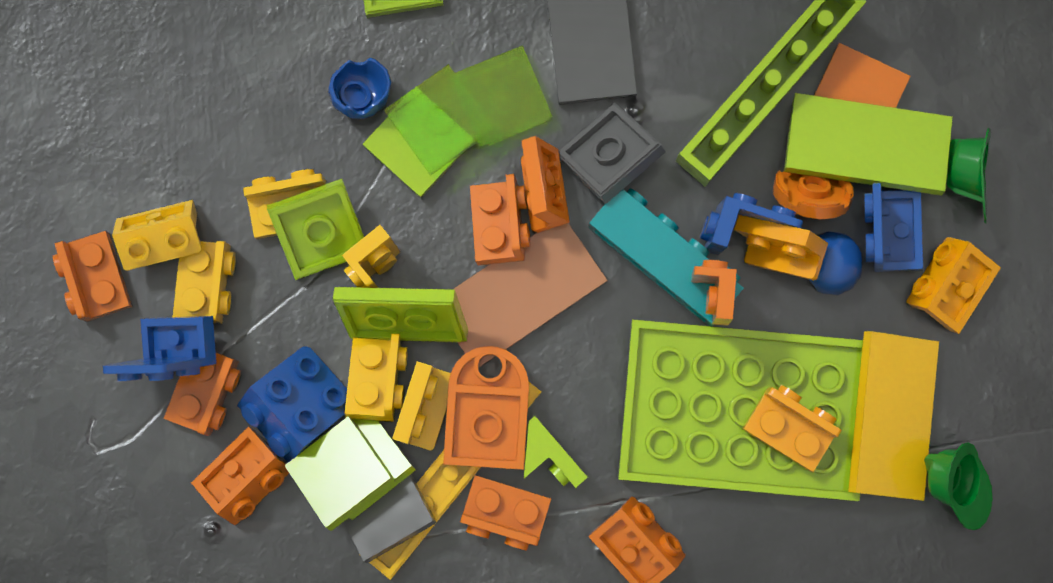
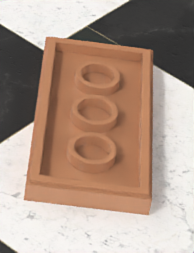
M569 223L531 236L530 247H524V261L490 264L452 289L456 291L468 327L467 342H457L465 354L475 348L494 346L507 350L608 281ZM487 355L483 357L479 362L478 369L496 356Z

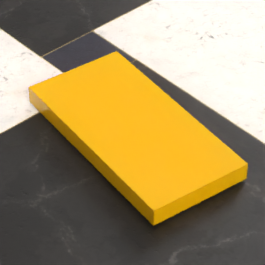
M864 331L848 492L924 501L927 476L924 459L929 455L939 341Z

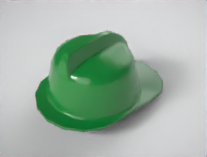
M990 128L987 129L984 138L950 140L946 179L947 186L955 194L983 203L985 224L987 223L985 172L990 146Z
M966 442L961 444L958 449H947L938 454L927 455L924 462L928 472V489L931 496L951 506L964 528L973 531L980 529L986 523L991 512L993 495L989 476L978 456L975 446Z

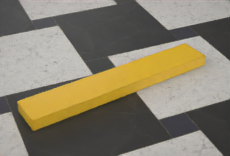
M530 382L528 408L541 393ZM444 450L416 483L436 522H438L481 468L443 465ZM434 525L369 563L391 580Z

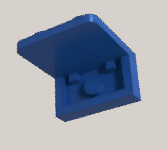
M873 183L872 193H864L865 223L873 222V234H866L865 238L866 262H874V272L923 271L921 192L908 190L881 191V183Z
M734 193L733 198L726 196L718 204L716 211H711L709 217H706L700 239L706 241L704 247L711 254L718 256L728 247L738 215L802 228L803 221L795 218L796 212L775 205L772 206V210L757 206V199L751 196Z
M213 316L140 319L143 359L103 365V374H117V381L142 379V374L148 376L149 381L174 379L173 371H176V376L201 374L200 367L216 364Z
M304 346L250 386L237 406L241 409L245 421L249 425L256 427L267 439L270 449L277 456L283 457L288 463L345 415L347 388L310 347Z

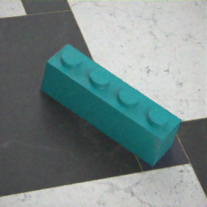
M629 188L627 192L624 189L621 190L600 209L590 221L588 228L703 323L712 327L714 325L712 324L713 315L705 314L706 297L709 286H715V284L691 282L694 266H701L703 260H709L707 256L710 252L695 239L691 238L687 242L676 233L679 227L663 213H660L657 217L645 207L648 201L632 188ZM737 273L735 285V299L744 289V287H742L738 283L741 277Z

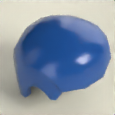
M368 58L364 62L348 60L331 76L328 93L334 108L347 117L353 119L370 118L386 105L391 88V79L388 70L376 59Z
M826 231L817 235L828 242V246L818 278L814 281L810 280V282L818 292L823 294L840 295L853 289L862 274L863 257L860 248L852 238L843 233Z

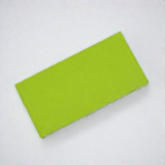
M795 93L792 100L784 172L868 185L881 183V187L942 196L946 189L952 116Z

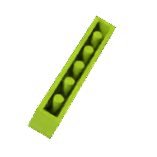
M814 0L678 154L676 162L706 187L853 20L867 1Z

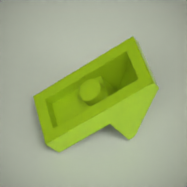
M536 416L529 420L524 478L546 459L550 458L554 464L548 469L563 487L569 482L575 488L588 478Z

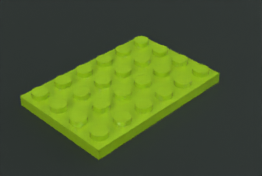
M632 319L618 479L860 501V493L848 492L863 340ZM780 385H783L801 396L799 404L810 411L818 407L836 418L833 425L842 431L838 437L832 440L814 472L808 471L742 430L767 388L773 387L778 390Z

